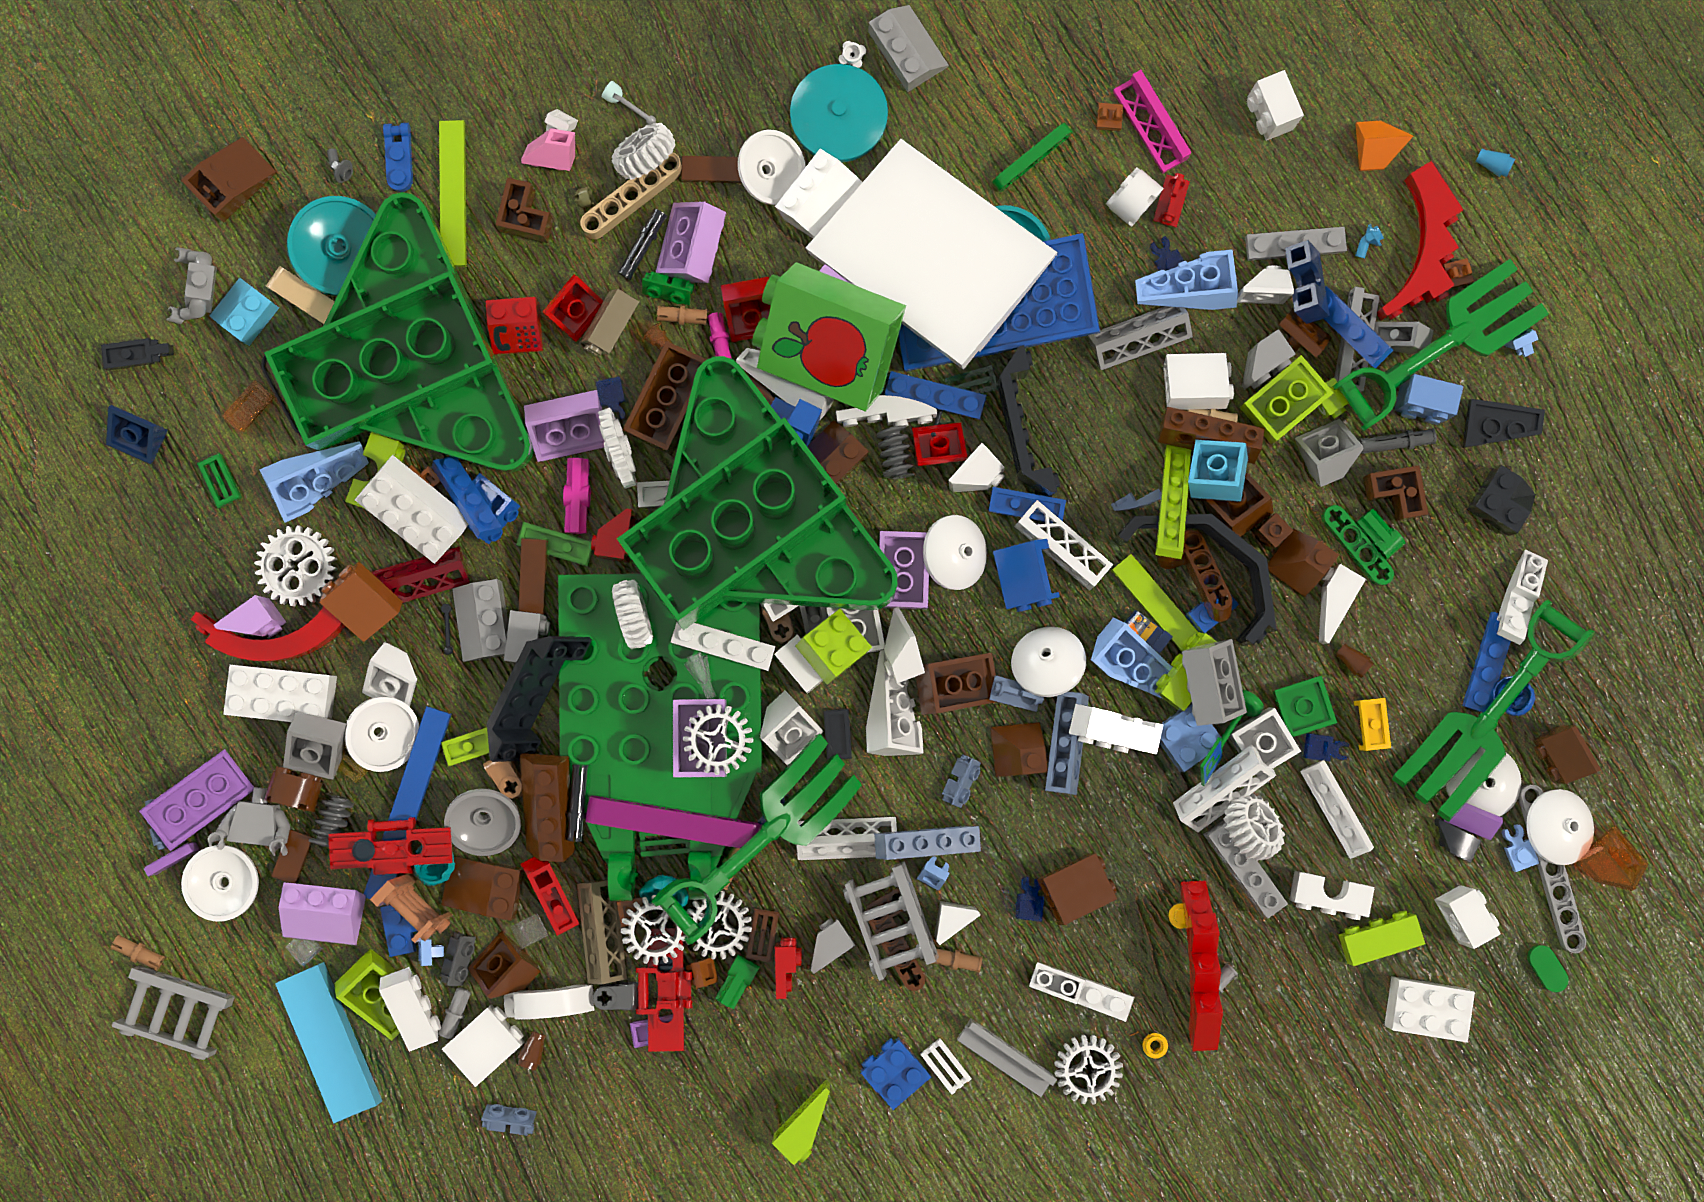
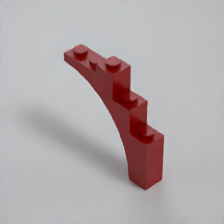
M1432 161L1412 172L1404 180L1413 196L1418 213L1420 230L1418 253L1413 269L1404 286L1389 303L1377 311L1380 321L1387 317L1392 320L1403 313L1401 308L1407 304L1413 307L1422 300L1429 303L1434 299L1438 303L1449 296L1448 290L1455 286L1442 265L1454 258L1452 253L1459 248L1447 227L1459 220L1457 215L1463 211V208Z
M1206 881L1181 882L1180 890L1189 953V1036L1192 1051L1218 1050L1223 1017L1219 996L1221 969L1217 955L1220 932L1216 914L1212 911Z

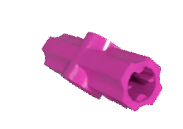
M567 458V484L564 485L563 504L566 507L565 533L587 534V515L591 503L589 459Z

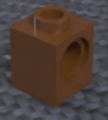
M1274 513L1253 534L1269 550H1272L1294 530L1277 513Z

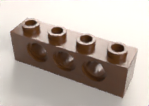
M1167 406L1161 421L1158 442L1194 450L1195 440L1246 443L1247 463L1255 464L1262 449L1265 428Z

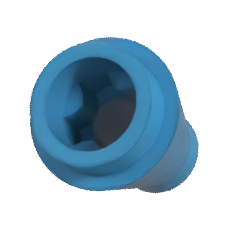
M1482 148L1476 163L1481 164L1498 177L1501 175L1507 177L1515 159L1510 157L1511 154L1489 151Z

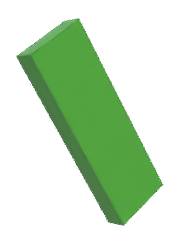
M526 522L522 524L516 546L521 547V538L548 539L547 555L587 567L593 553L591 541Z

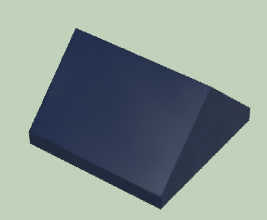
M110 405L108 407L106 445L151 464L168 430Z

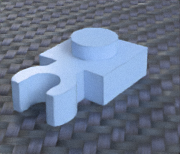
M1516 824L1514 825L1516 834L1513 837L1510 836L1508 829L1502 830L1503 838L1510 842V846L1504 849L1514 872L1539 864L1529 839H1522L1524 835L1523 828Z

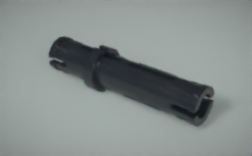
M653 208L644 227H640V234L617 273L629 280L632 279L652 241H656L658 237L656 234L666 219V214ZM639 247H641V249L639 250V252H638L637 256L635 257L633 263L630 264V263L632 262V260H633L635 254L637 253Z
M572 764L570 808L566 814V817L569 818L566 840L573 841L574 831H576V842L583 841V820L586 818L584 807L589 765H582L581 774L579 775V765Z

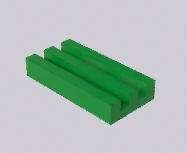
M221 453L197 463L217 508L220 509L224 505L231 504L233 501L242 498ZM214 461H218L233 495L230 496ZM208 464L225 498L221 500L206 468Z
M639 832L641 857L690 852V840L678 838L646 841L645 836H655L657 834ZM686 844V848L646 851V846Z

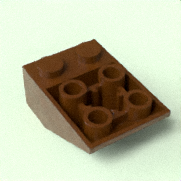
M242 137L198 163L181 181L224 223L277 172Z

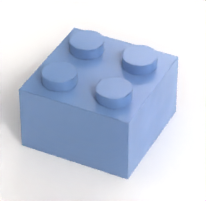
M1414 374L1409 380L1400 385L1394 411L1401 412V416L1405 418L1415 419L1417 416L1425 418L1427 423L1439 425L1440 422L1447 421L1457 415L1463 386Z
M1192 702L1185 711L1179 710L1161 723L1163 729L1159 743L1179 772L1187 771L1204 759L1218 737L1221 738L1212 724L1197 726L1196 719L1192 714Z

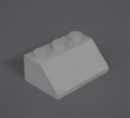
M910 5L889 9L869 22V34L907 92L949 66Z
M494 579L453 588L463 662L504 656L508 618L502 581Z
M1232 639L1196 646L1182 651V664L1186 669L1187 689L1191 694L1192 714L1196 719L1197 726L1225 723L1247 713Z

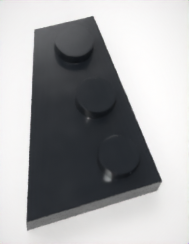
M1470 399L1462 448L1540 435L1543 430L1545 410Z

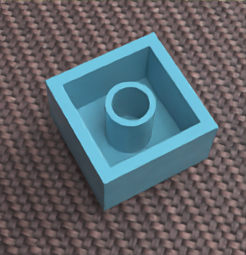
M1195 440L1188 481L1191 498L1241 501L1248 462L1246 443Z

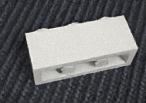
M410 967L381 977L379 992L408 1050L412 1051L438 1041V1030L441 1029V1024L437 1015L433 1016L430 1011L431 1003L428 996H423L420 990L421 982L419 977L413 975Z

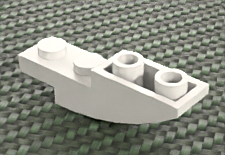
M884 395L878 396L866 412L858 408L836 411L837 423L843 424V427L858 425L857 421L867 420L868 423L879 422L885 416L888 426H908V422L918 421V424L932 422V418L937 416V410L913 399Z
M1528 550L1522 553L1499 611L1497 620L1500 621L1497 634L1519 645L1525 640L1533 605L1540 595L1548 563L1547 559Z
M1038 962L1029 987L1075 1004H1080L1125 1022L1134 1000L1133 996L1112 989L1109 986Z

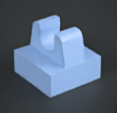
M1528 328L1506 343L1505 346L1515 349L1519 356L1523 355V357L1531 355L1534 353L1532 342L1538 340L1536 331Z
M933 856L921 869L917 879L939 891L949 875V864L945 863L940 868L935 865L937 857Z
M430 938L425 942L423 940L418 941V958L421 966L432 965V957L444 956V946L431 945Z

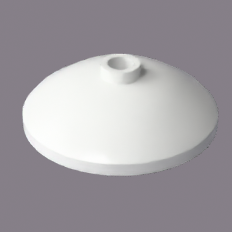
M763 130L750 136L743 144L738 157V172L743 186L756 200L769 205H777L806 167L803 154L795 141L788 135L776 130ZM762 167H765L766 174L763 173Z
M950 515L937 520L930 527L923 545V558L929 575L937 584L950 590L968 588L981 577L987 561V547L982 532L973 521L963 516Z
M1043 627L1031 631L1018 642L1012 654L1011 667L1016 681L1024 690L1041 697H1054L1068 692L1079 683L1086 669V654L1080 640L1071 632L1058 627ZM1045 652L1051 653L1048 657L1042 656Z
M375 697L363 702L351 713L346 723L344 741L349 755L360 766L377 772L393 770L403 765L409 759L419 730V722L413 710L404 702L392 697ZM380 727L381 732L378 735H374V730Z
M1480 748L1446 784L1449 797L1485 752L1483 748ZM1507 753L1506 757L1488 777L1492 780V785L1487 787L1484 782L1467 802L1499 817L1507 813L1514 806L1521 791L1519 768Z
M1550 790L1541 794L1532 803L1527 816V834L1533 849L1545 861L1556 865H1569L1582 859L1589 851L1594 837V822L1588 806L1579 796L1567 790Z
M217 845L207 847L196 853L187 863L182 875V893L190 909L200 917L211 921L230 920L243 914L253 903L258 891V873L252 860L243 851L225 845L222 850H218ZM224 877L229 880L228 886L222 884Z

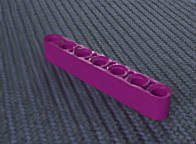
M589 796L585 822L735 848H741L762 827V824L600 796Z

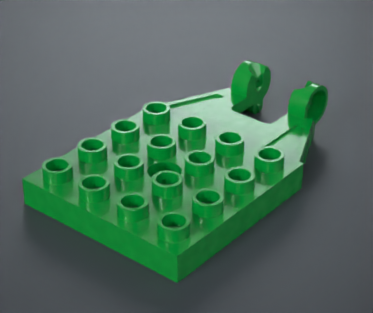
M641 574L558 575L559 636L590 637L592 639L582 660H565L559 671L560 756H569L571 784L572 764L579 765V775L581 774V766L589 765L584 813L587 812L589 796H600L738 819L757 773L763 772L762 739L760 738L762 730L761 669L671 643L676 620ZM635 580L642 592L653 635L652 643L645 645V647L631 649L627 646L623 637L612 593L613 585L621 581ZM723 601L694 622L761 642L760 603ZM658 657H663V660L669 662L674 671H677V676H674L673 681L668 686H665L662 691H659V687L654 686L648 677H645V672L648 671L654 662L658 661ZM725 699L726 708L727 706L732 707L731 716L737 711L741 712L737 720L739 722L745 718L748 720L742 726L743 729L752 728V732L745 734V738H753L752 743L745 742V747L752 749L751 753L743 751L741 754L747 758L746 762H742L738 758L736 760L739 764L738 769L729 764L730 773H727L726 777H673V700ZM729 721L727 736L729 739L739 743L738 730ZM727 747V759L732 757L737 750ZM586 822L602 858L608 865V893L610 901H633L635 884L639 876L635 865L636 831ZM690 840L688 857L690 879L701 882L718 866L725 846ZM689 887L690 900H706L699 888Z

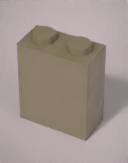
M619 289L609 291L580 341L585 345L584 349L595 356L597 354L600 356L602 354H610L639 301Z

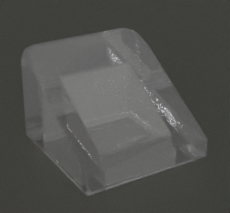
M538 913L511 926L521 949L548 936Z

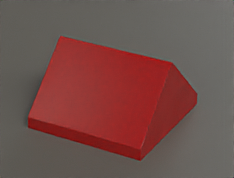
M574 274L542 312L549 321L577 342L588 329L603 300Z
M961 422L912 428L916 466L965 461L968 459ZM935 432L936 436L932 437L931 433Z

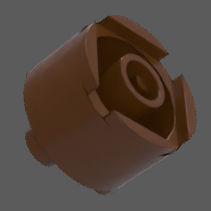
M276 766L275 771H272L264 800L314 813L323 784L320 783L321 778L303 772L298 777L296 776L297 772Z

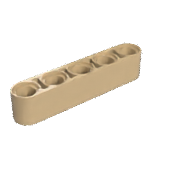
M672 152L668 155V159L664 160L662 165L657 166L655 170H651L640 178L629 179L585 213L580 221L585 235L590 239L601 238L679 178L682 173V164L679 156ZM668 162H675L677 164L673 170H666L664 167ZM653 176L657 178V182L654 185L645 184L648 177ZM635 191L638 193L636 199H626V195L629 192ZM611 206L619 208L615 215L606 214L607 209ZM590 222H599V226L597 229H587V225Z
M281 266L278 267L266 284L267 288L276 292L282 298L324 325L334 304L333 300L309 287L301 279Z

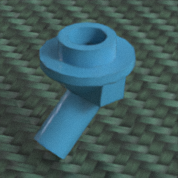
M1371 224L1368 225L1365 235L1359 242L1355 256L1365 259L1369 244L1382 245L1380 240L1384 239L1378 226L1373 228Z

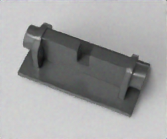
M454 932L453 936H450L446 953L454 957L453 960L444 959L440 973L442 977L441 982L447 983L448 986H463L464 980L468 975L470 957L475 948V936H464V934Z

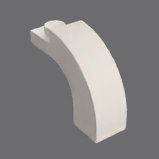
M571 985L547 990H521L504 995L505 1015L507 1017H515V1019H539L594 1011L593 986Z

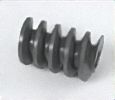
M906 426L886 428L876 434L877 439L883 440L878 444V448L885 450L880 453V458L888 459L881 463L882 468L889 469L883 473L885 478L903 479L915 475V473L907 472V469L913 467V464L905 462L906 459L911 457V454L904 453L903 451L910 447L909 444L902 443V440L906 439L908 435L900 433Z
M324 792L330 797V800L321 801L327 809L318 810V813L324 816V818L315 819V822L321 827L320 829H312L317 838H311L309 842L329 847L328 834L345 833L339 827H347L348 822L343 818L350 817L351 813L345 808H352L354 803L343 796Z

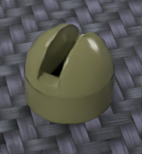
M589 186L578 189L574 194L575 198H579L575 201L578 206L590 207L594 205L593 193Z

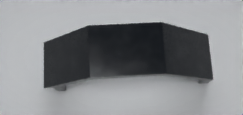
M1186 515L1185 529L1201 530L1247 567L1252 587L1255 616L1236 641L1242 646L1259 644L1267 633L1277 631L1267 558L1214 515ZM1134 516L1125 524L1113 541L1117 545L1122 546L1137 529H1158L1159 516Z

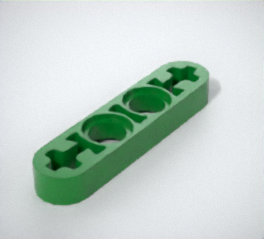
M1065 122L1059 125L1002 171L992 181L993 185L999 192L1004 191L1066 141L1073 131Z
M1338 505L1326 508L1322 513V522L1369 580L1378 586L1390 583L1394 577L1393 568L1348 513ZM1329 512H1338L1339 516L1337 517V520L1341 524H1343L1346 521L1348 525L1342 527L1339 531H1337L1336 528L1340 525L1337 521L1331 522L1329 520V518L1331 517V514ZM1351 529L1356 533V540L1353 543L1345 541L1343 537L1345 530ZM1367 548L1371 551L1372 558L1369 562H1364L1360 559L1359 553L1361 549ZM1378 560L1379 564H1376L1375 566L1379 570H1386L1387 573H1385L1384 575L1386 579H1377L1376 576L1379 574L1378 571L1375 569V567L1369 570L1368 566L1374 564Z

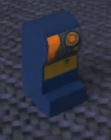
M1136 610L1125 621L1158 654L1173 637Z

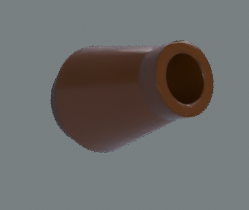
M1345 643L1335 654L1354 676L1357 675L1360 678L1374 664L1369 660L1371 657L1349 647Z
M531 1031L528 1040L517 1056L519 1058L517 1065L534 1071L537 1070L538 1065L541 1066L545 1035Z

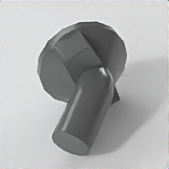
M327 150L329 164L334 171V179L339 183L349 180L353 174L351 161L346 159L339 162L337 150Z

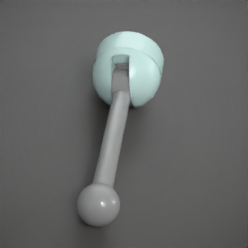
M611 81L607 85L601 96L603 99L610 103L620 101L646 119L648 125L656 123L654 116H648L622 97V89L618 84Z

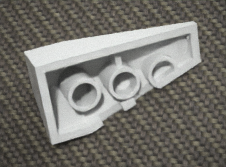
M746 348L736 359V362L742 369L785 402L796 407L799 399H802L822 409L820 420L830 409L834 401L833 398L758 369L757 364L760 350Z
M881 650L866 725L867 753L882 756L923 754L922 727L920 721L916 722L912 709V707H915L914 699L909 698L906 687L909 681L905 680L897 684L892 675H887L883 662L887 660L884 650Z

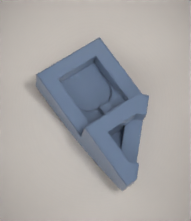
M1157 489L1137 501L1131 492L1112 503L1111 506L1114 511L1142 508L1161 499V492Z

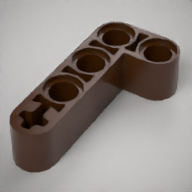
M1197 530L1185 531L1182 558L1177 559L1157 555V562L1164 569H1173L1186 565L1209 616L1217 622L1226 621L1232 613V596L1201 533ZM1198 564H1204V565H1206V566L1199 567V566H1197V565H1198ZM1208 584H1213V585H1215V586H1214V587H1208V586H1206V585H1208Z
M899 887L893 888L870 901L865 911L870 910L875 905L882 906L890 903L895 893H901ZM903 909L869 920L875 934L883 932L888 927H898L893 917L903 912ZM904 936L881 943L888 957L895 955L898 950L907 951L911 949ZM917 959L894 966L907 989L917 991L924 986L925 975ZM911 965L913 973L915 975L920 974L918 977L919 982L916 984L913 981L908 982L907 980L910 979L907 969L903 972L900 969Z

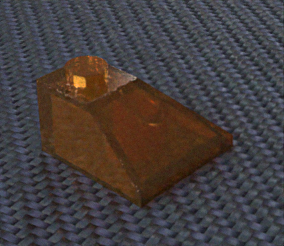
M1617 826L1612 827L1595 841L1589 851L1579 861L1583 871L1590 875L1595 882L1629 891L1637 888L1648 866V862Z

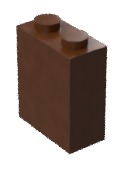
M1089 853L1037 879L1058 925H1066L1117 900L1115 884L1111 879L1107 878L1104 871L1106 869L1105 863L1096 853Z

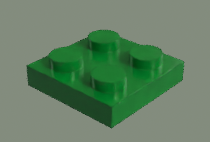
M1322 675L1272 691L1281 719L1292 737L1337 723Z

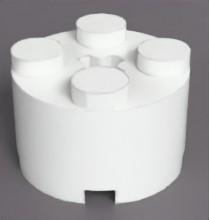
M1136 168L1121 184L1118 191L1107 201L1106 205L1132 227L1164 188L1142 169Z

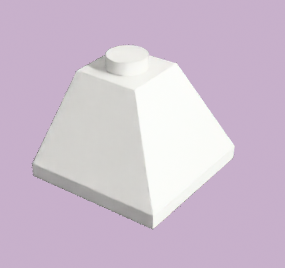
M1267 266L1266 269H1263L1240 290L1237 296V303L1284 304L1294 294L1289 270H1283L1281 266Z
M981 443L949 479V489L952 492L988 490L992 485L996 487L1005 477L1002 474L1004 466Z
M899 607L893 610L884 647L887 661L883 662L887 675H892L897 684L925 673L915 635Z
M384 642L370 659L362 693L371 698H396L410 707L417 678L407 653Z
M784 691L767 707L760 738L788 766L813 736L819 733L822 734L824 731Z

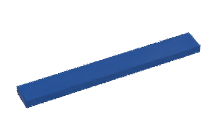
M426 706L388 821L408 820L409 817H415L417 820L441 748V742H443L452 715L451 713ZM406 830L385 831L382 840H402L406 838ZM372 869L364 891L366 898L371 899L388 880L397 878L398 874L376 876L373 874Z

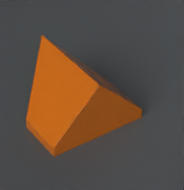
M1383 121L1356 122L1359 171L1384 170L1411 140L1413 135Z

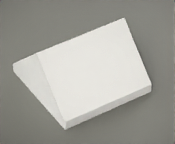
M940 901L934 935L939 945L980 916L975 906Z

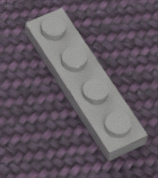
M1345 227L1247 234L1245 236L1247 261L1286 258V247L1309 240L1320 252V255L1345 253L1347 251Z

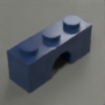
M1309 240L1286 247L1288 270L1293 274L1298 287L1294 289V294L1292 295L1294 312L1306 324L1329 317L1320 252Z

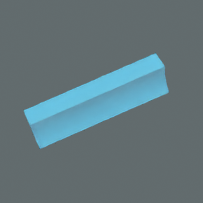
M323 962L275 983L333 1123L381 1103V1096L342 1003L336 998L335 987L325 963Z

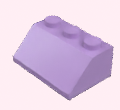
M706 202L673 203L656 273L668 275L671 278L676 277L690 280L692 283H708L712 273L715 254L718 250V242L724 226L726 212Z
M597 390L524 406L525 424L538 462L604 448V439L599 427L601 424L598 414L603 409Z
M284 882L278 907L283 937L357 945L366 895L356 890Z

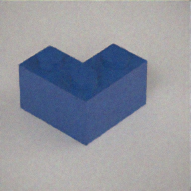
M775 397L771 407L781 419L785 417L808 447L818 428L822 409L802 399H799L795 407Z

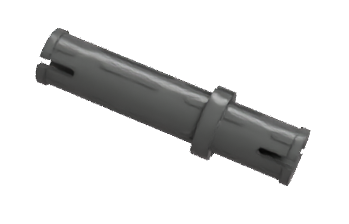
M1432 428L1422 431L1406 430L1405 433L1360 438L1359 442L1363 445L1361 454L1399 448L1410 450L1414 449L1415 446L1436 444L1437 436L1435 429Z

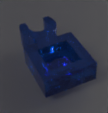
M1166 236L1161 238V242L1164 245L1162 249L1157 248L1154 242L1151 243V252L1160 257L1155 261L1159 271L1170 270L1177 267L1178 263L1184 261L1178 249L1170 251V242Z
M620 376L596 381L601 407L608 406L612 412H619L621 419L625 420L626 414L619 406V403L626 402Z
M1306 733L1303 758L1330 762L1332 755L1335 759L1347 760V756L1339 754V748L1341 746L1349 747V743L1344 741H1335L1333 743L1334 737Z
M1022 877L1021 887L1024 890V894H1017L1015 919L1042 922L1044 896H1037L1038 891L1041 889L1037 881L1038 878L1034 879V886L1031 887L1029 885V877Z

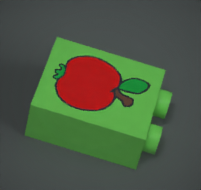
M797 262L781 277L773 274L765 286L762 302L771 306L768 319L762 318L752 340V345L761 349L757 368L866 412L883 391L907 305Z

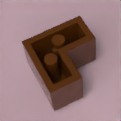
M507 177L495 225L502 233L548 243L553 218L549 212L532 208L536 192L532 183Z
M1419 465L1370 473L1363 477L1367 501L1391 497L1396 521L1428 515Z

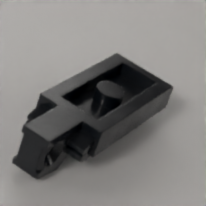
M150 338L101 345L103 369L106 371L152 365L161 362L160 357L174 355L173 345L169 343L159 344L157 339L152 340Z

